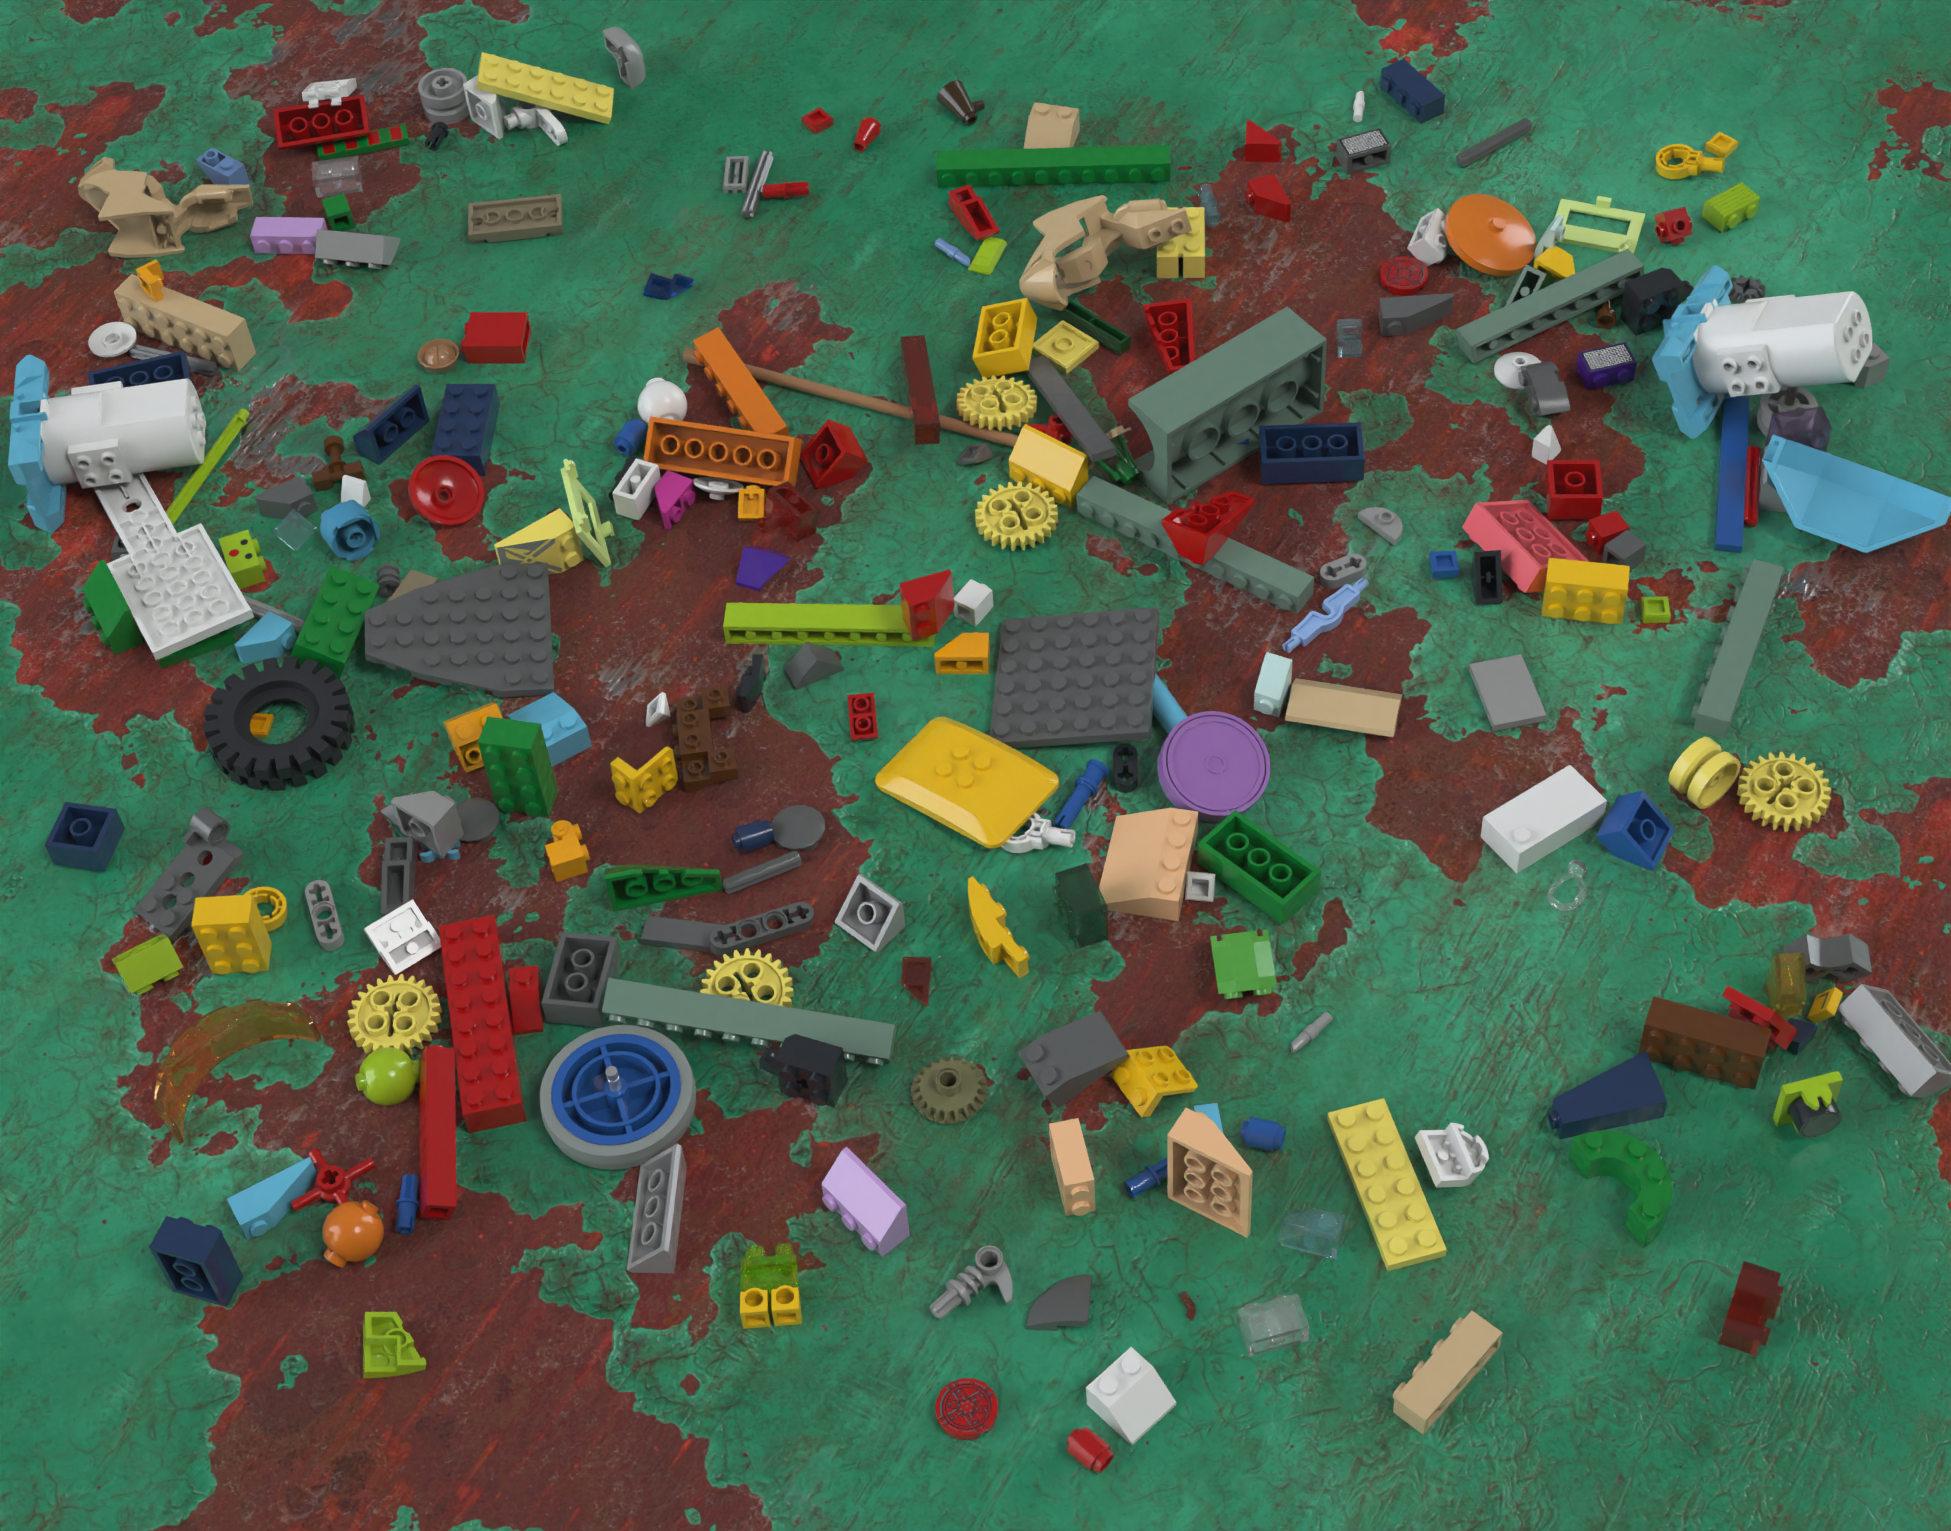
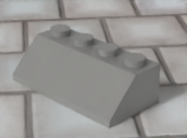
M1861 984L1838 1006L1837 1009L1843 1015L1842 1021L1851 1030H1856L1861 1036V1044L1868 1051L1874 1052L1880 1059L1878 1063L1881 1068L1888 1074L1894 1075L1899 1081L1897 1084L1898 1088L1908 1097L1926 1098L1951 1085L1950 1061L1888 990Z

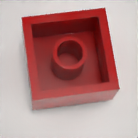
M1547 460L1544 480L1547 518L1593 519L1601 516L1603 490L1600 460Z

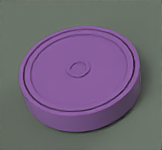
M1205 711L1186 717L1171 730L1160 749L1157 770L1161 787L1175 807L1198 811V820L1216 823L1222 822L1234 810L1243 815L1255 805L1268 784L1270 759L1262 738L1247 722L1228 713Z

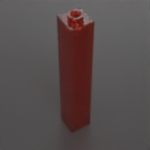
M925 335L900 337V358L915 445L940 444V420Z

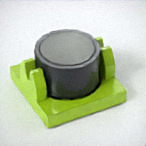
M1839 1071L1782 1085L1773 1114L1776 1126L1793 1123L1796 1131L1805 1138L1826 1134L1838 1126L1842 1120V1114L1836 1105V1101L1843 1082Z

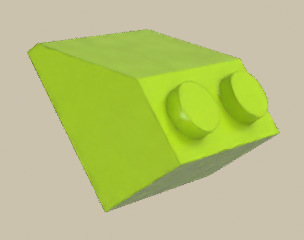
M164 933L112 958L131 994L137 992L138 995L152 989V983L163 979L165 982L180 974L178 970L183 968L169 938Z

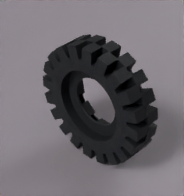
M285 656L282 668H279L276 657L264 659V671L259 672L254 663L241 668L244 680L233 673L223 681L226 690L216 688L211 695L213 704H207L204 712L206 719L203 722L204 733L214 761H216L219 769L225 775L229 773L231 780L243 785L248 781L250 788L263 790L266 782L269 781L271 790L277 791L285 790L286 779L292 778L296 788L308 784L305 776L306 772H310L317 780L328 773L325 762L333 766L340 762L343 758L341 749L348 750L352 743L351 733L355 732L354 714L344 684L340 678L336 679L335 673L326 666L320 670L318 662L306 659L301 666L298 657ZM278 700V703L297 702L301 704L308 713V723L303 732L293 740L281 744H267L259 741L252 735L250 722L253 715L269 707V702Z

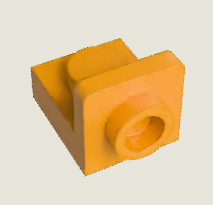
M153 260L137 268L136 273L141 288L155 302L163 299L164 296L161 288L163 287L162 280L164 276L160 263L157 260Z
M755 485L746 486V489H739V521H765V501L767 500V495L764 489Z

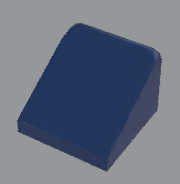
M1790 1018L1788 1022L1798 1031L1787 1049L1797 1055L1815 1037L1817 1026L1809 1022Z

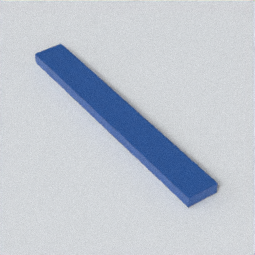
M1736 396V398L1724 399L1722 404L1715 550L1740 553L1742 551L1750 397Z

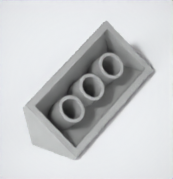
M679 1144L673 1145L640 1165L627 1271L631 1273H674L687 1170L682 1146Z

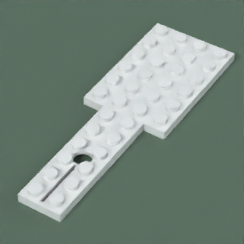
M143 472L132 474L131 482L92 487L128 552V555L107 563V566L156 660L169 656L176 651L194 645L201 640L254 617L251 608L203 525L200 523L177 533ZM131 503L141 506L137 510L126 512V506Z

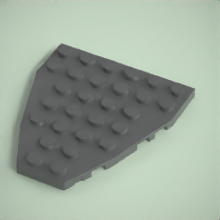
M548 563L493 565L417 588L365 611L366 660L376 664H384L387 668L397 670V668L411 672V676L449 686L458 683L466 685L468 690L476 692L478 688L493 691V695L498 697L551 694L554 692Z

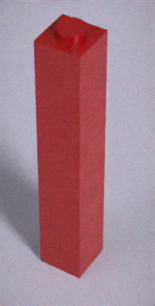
M442 1045L425 1047L419 1060L420 1218L450 1220L457 1207L455 1049L445 1048Z

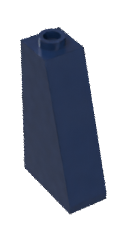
M1644 1052L1554 1098L1551 1111L1548 1112V1120L1551 1128L1557 1130L1559 1138L1565 1139L1588 1132L1602 1131L1663 1118L1667 1100L1647 1052Z

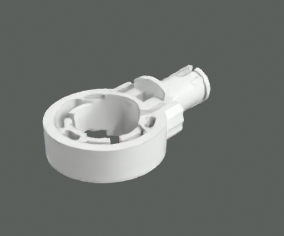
M1034 813L1023 824L1029 826L1030 829L1019 837L1012 836L1001 847L1012 853H1024L1032 849L1043 850L1049 844L1072 848L1075 842V830L1052 827L1051 820L1041 819L1037 813Z

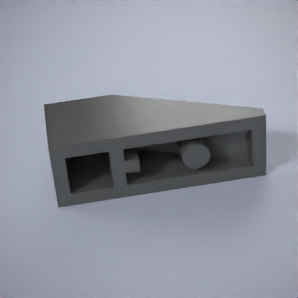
M1453 293L1379 298L1378 318L1381 335H1407L1452 315Z

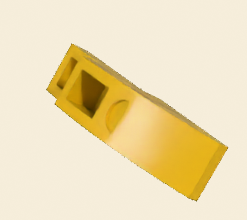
M973 876L968 878L970 917L979 944L993 965L1004 960L1020 979L1029 973L1028 960H1030L1028 952L1022 945L1018 946L1014 942L1010 930L1005 925L1007 914L1002 904L999 902L995 903L991 898L988 888L983 883L979 884Z

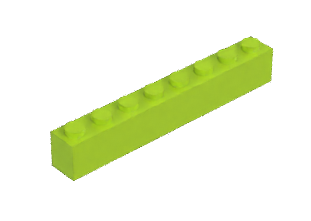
M726 603L723 624L726 644L804 645L808 642L815 645L935 647L936 637L935 634L912 641L903 620L901 605Z

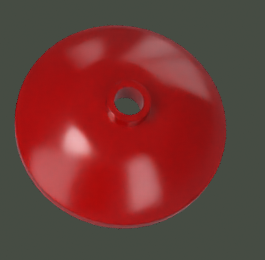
M449 455L429 457L415 467L409 479L408 492L414 508L421 516L434 524L448 527L465 524L477 515L483 504L484 487L481 478L474 468L459 458ZM439 495H443L446 500H441Z

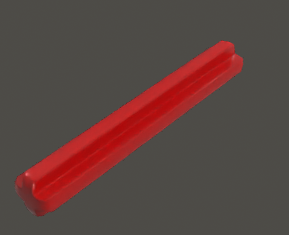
M1749 446L1747 448L1744 526L1755 527L1758 521L1761 449L1758 446Z

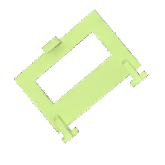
M1597 196L1596 205L1561 199L1555 218L1558 215L1564 216L1563 226L1566 227L1563 239L1557 242L1615 253L1629 249L1634 254L1645 214L1611 208L1612 198ZM1574 211L1630 221L1627 235L1567 225L1569 212Z
M564 459V468L560 470L576 534L605 567L611 565L605 537L615 535L612 523L607 521L601 524L594 498L576 479L578 474L575 463L572 460ZM582 498L588 504L597 541L590 534L591 526L588 515L585 514Z

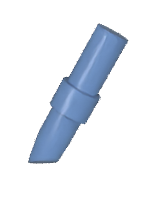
M941 238L936 240L935 246L945 252L947 256L963 265L970 266V258L963 254L960 249L950 245Z

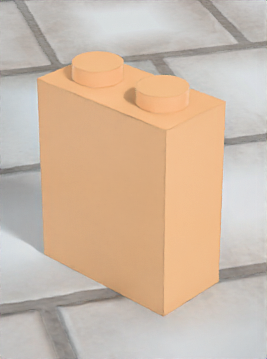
M1079 1118L1049 1124L1051 1158L1066 1216H1082L1090 1211H1095L1094 1177Z

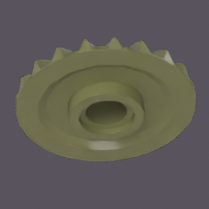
M953 1055L946 1059L940 1056L937 1061L931 1062L929 1060L927 1066L924 1068L920 1067L917 1076H914L911 1094L916 1109L924 1117L937 1123L955 1124L970 1119L981 1110L987 1099L988 1086L982 1069H978L974 1062L970 1063L964 1057L956 1059Z

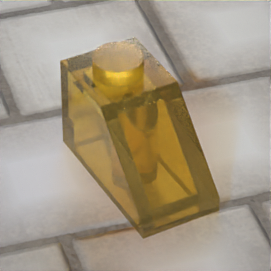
M1804 952L1774 954L1765 989L1770 1009L1780 1016L1792 1017L1802 1014L1806 1001Z

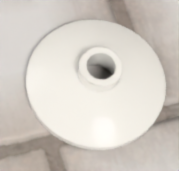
M111 322L97 328L90 335L88 344L90 350L97 356L115 357L133 347L137 334L135 329L128 323Z
M1524 352L1508 353L1496 361L1494 374L1501 384L1513 389H1524L1519 383L1518 374L1521 371L1520 366L1541 363V361L1537 357Z
M700 477L693 480L695 486L709 492V498L724 500L725 495L738 493L739 489L744 488L738 482L720 478Z

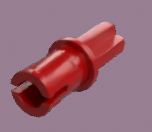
M783 181V183L763 184L762 190L764 199L780 197L788 199V197L809 195L810 187L807 181L791 183Z

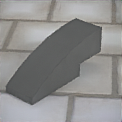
M413 836L385 838V861H382L381 884L382 916H386L413 899L417 862V842Z

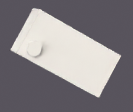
M1568 765L1485 815L1482 822L1481 838L1517 874L1604 820L1607 800L1571 765Z

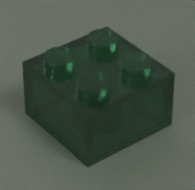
M1085 863L1055 873L1056 885L1052 886L1056 902H1053V907L1057 918H1062L1065 923L1063 924V930L1067 940L1072 939L1076 949L1107 940L1108 908L1088 864Z

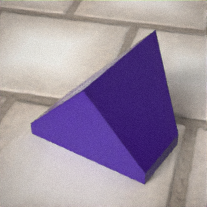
M744 546L736 585L760 592L764 584L790 558L780 551L761 546Z

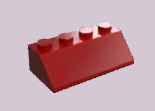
M364 95L341 98L340 106H331L332 100L319 102V108L309 109V104L273 109L279 150L370 135V118Z

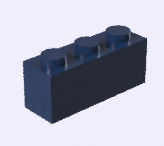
M1405 59L1381 69L1380 87L1382 90L1387 92L1397 104L1401 105L1421 124L1444 113L1445 95Z

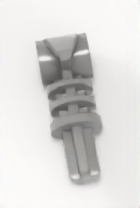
M990 1245L980 1248L975 1256L976 1266H967L965 1273L957 1275L958 1281L950 1279L946 1283L948 1290L930 1305V1310L936 1318L943 1319L959 1304L964 1307L968 1306L971 1303L970 1296H977L978 1289L983 1290L987 1285L997 1284L1006 1305L1013 1303L1012 1279L1000 1249ZM988 1263H994V1264H996V1265L993 1266V1267H985V1266H984L985 1264H988Z

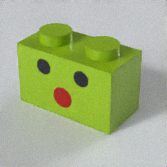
M249 530L219 538L228 570L239 589L265 582L262 571L267 570L263 556L257 557V554L261 553L257 538L251 539Z

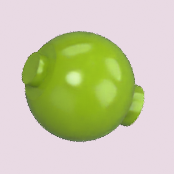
M386 1047L377 1049L363 1060L359 1073H356L357 1089L359 1091L362 1090L364 1095L375 1104L382 1106L397 1105L405 1101L413 1093L415 1084L419 1083L420 1059L411 1060L408 1054L396 1048Z

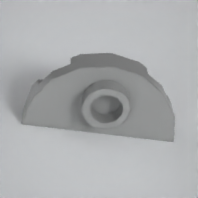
M1380 507L1366 508L1358 512L1359 520L1394 546L1401 540L1403 525L1396 513Z

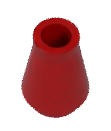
M866 117L865 120L860 122L856 139L853 143V147L856 150L864 152L880 135L881 124L879 121L872 117Z

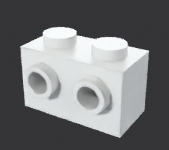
M1439 208L1421 217L1407 247L1415 258L1423 262L1426 267L1442 262L1447 255L1446 251L1450 245L1444 229L1446 215Z

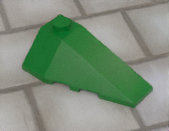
M629 864L605 869L604 873L613 912L723 890L718 869Z

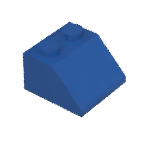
M1643 791L1617 796L1596 837L1613 856L1645 869L1654 870L1675 828Z

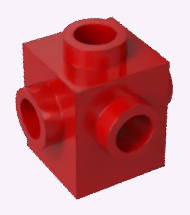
M1686 206L1654 215L1656 222L1655 232L1657 237L1660 238L1661 243L1670 241V245L1685 242L1684 237L1692 235V220L1687 214Z

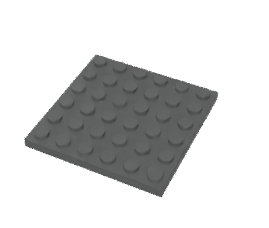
M1158 607L1003 619L990 736L1012 748L1151 739L1160 618Z

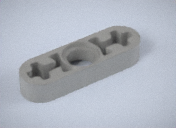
M315 880L307 885L305 895L316 937L322 949L334 951L344 943L342 927L329 884L323 880ZM317 892H321L323 901L318 902ZM323 911L332 912L331 916L325 920L317 918ZM331 928L333 933L332 939H328L326 929Z

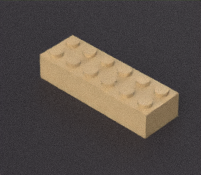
M133 274L114 291L124 323L130 324L136 331L144 333L148 337H154L168 345H174L188 353H194L206 360L214 361L225 368H231L236 371H240L256 354L245 318L164 286L161 288L164 298L155 302L141 288L138 276Z

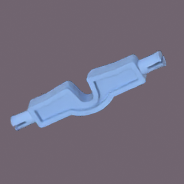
M1361 577L1352 586L1345 584L1337 592L1326 598L1322 603V609L1328 615L1311 611L1291 630V638L1282 644L1283 650L1291 653L1299 644L1305 647L1320 633L1337 627L1341 623L1344 613L1360 600V592L1369 586L1368 581Z

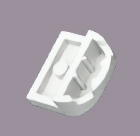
M1450 1123L1445 1130H1420L1415 1136L1436 1188L1463 1187L1471 1184L1483 1171L1489 1159L1488 1150L1483 1140L1478 1135L1472 1137L1463 1131L1464 1126L1461 1124Z

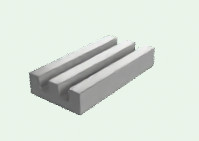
M749 156L726 157L723 181L724 194H728L729 190H732L733 194H738V190H742V193H747L750 166ZM735 162L733 184H729L731 164ZM741 162H744L742 183H739L740 165Z

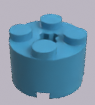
M355 500L339 503L321 514V535L333 552L340 558H346L349 561L362 559L373 551L374 548L372 546L375 541H379V526L365 508Z

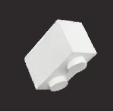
M635 459L612 493L617 514L640 520L656 496L654 486L661 479L658 465Z

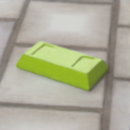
M994 237L985 238L968 270L991 275L1007 246V242Z

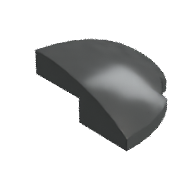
M1092 1275L1068 1277L1055 1283L1047 1292L1041 1294L1029 1312L1026 1330L1057 1331L1058 1325L1088 1327Z

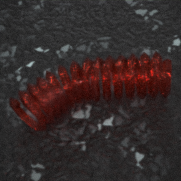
M1183 1291L1178 1296L1187 1309L1186 1317L1190 1319L1189 1321L1195 1319L1196 1307L1188 1293Z

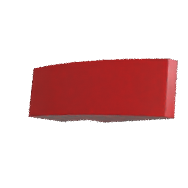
M970 184L949 191L948 204L972 237L979 241L1000 234V230L981 196H976Z

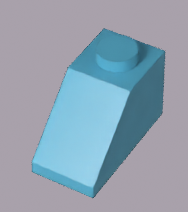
M268 611L235 644V648L242 663H251L274 657H282L294 646L298 637L292 622Z

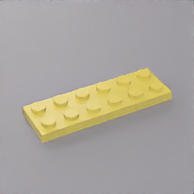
M481 53L476 89L601 123H610L614 88L527 65L515 60L505 59L493 54Z
M1382 1098L1327 1113L1328 1123L1387 1271L1446 1256V1246L1385 1099Z

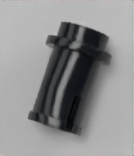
M443 122L434 123L431 127L432 132L425 141L426 147L432 142L430 150H438L443 138H446L449 134V128Z

